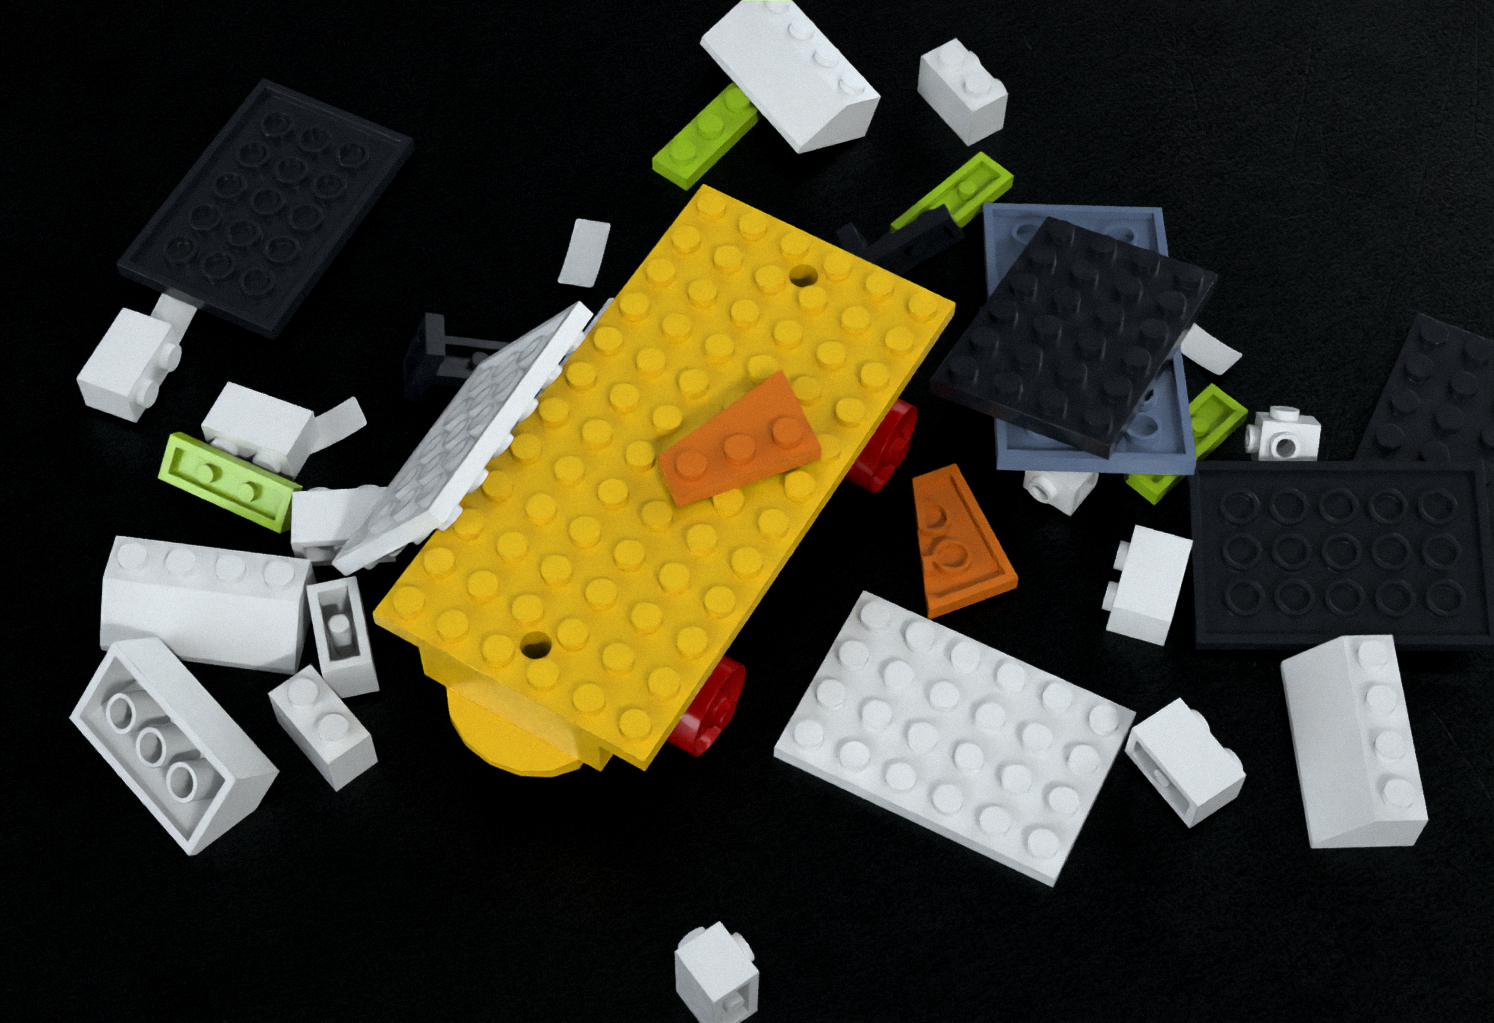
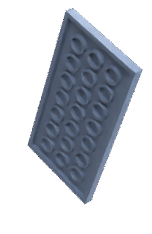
M983 203L982 231L987 300L1048 216L1068 221L1071 224L1100 234L1109 235L1144 249L1153 250L1158 254L1168 257L1162 208ZM1181 345L1109 460L993 417L997 470L1194 475L1197 460Z

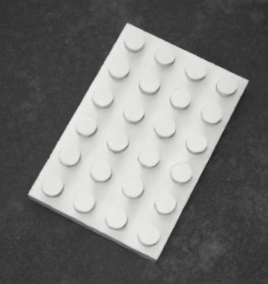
M578 301L480 362L331 564L345 576L363 567L370 570L385 555L388 554L391 558L398 555L411 541L418 545L434 529L438 528L440 531H444L450 527L463 510L459 505L461 499L465 494L469 495L474 492L488 476L489 472L484 468L491 458L495 459L502 454L513 441L514 436L510 433L511 429L516 423L520 424L537 407L539 402L534 397L538 391L547 388L562 372L563 368L558 363L563 356L573 353L584 341L586 334L582 330L593 316V313L583 303Z
M863 590L775 745L774 757L1054 887L1132 726L1136 712Z

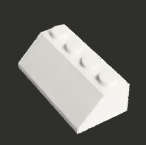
M742 0L702 36L700 44L798 154L865 136L881 96L792 0Z
M116 535L103 575L100 647L102 650L108 651L113 641L158 636L169 650L182 661L295 675L297 674L311 621L306 586L317 584L311 560Z
M1341 636L1283 660L1280 668L1310 847L1413 846L1428 822V815L1393 636Z
M158 636L113 641L69 717L188 856L197 855L253 812L279 773V770Z

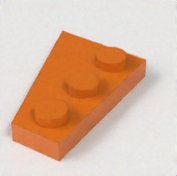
M781 369L658 456V468L676 507L679 508L820 460L822 448Z
M954 463L912 478L911 492L927 618L930 620L1017 588L1018 576L957 464Z

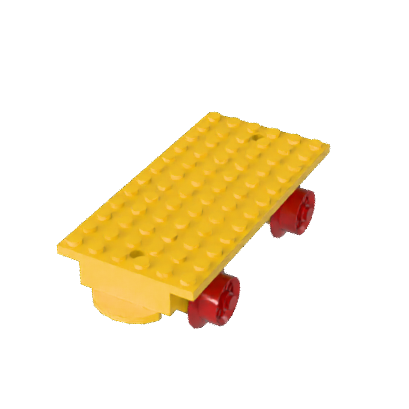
M703 184L595 323L581 345L562 366L563 370L560 375L538 397L537 401L539 403L535 410L511 432L514 436L511 444L495 459L491 458L484 467L489 472L488 476L474 492L469 495L465 494L461 499L459 505L463 510L459 517L446 530L440 531L437 528L373 611L375 624L419 647L424 675L446 686L450 719L464 744L492 766L519 776L554 777L580 769L583 763L601 772L614 754L645 771L666 741L695 757L701 756L710 748L722 729L731 720L745 681V665L724 655L836 488L846 479L870 492L877 493L890 479L896 467L904 460L910 446V439L916 425L918 412L917 407L898 397L954 316L956 303ZM782 369L822 448L821 459L677 508L658 468V456Z

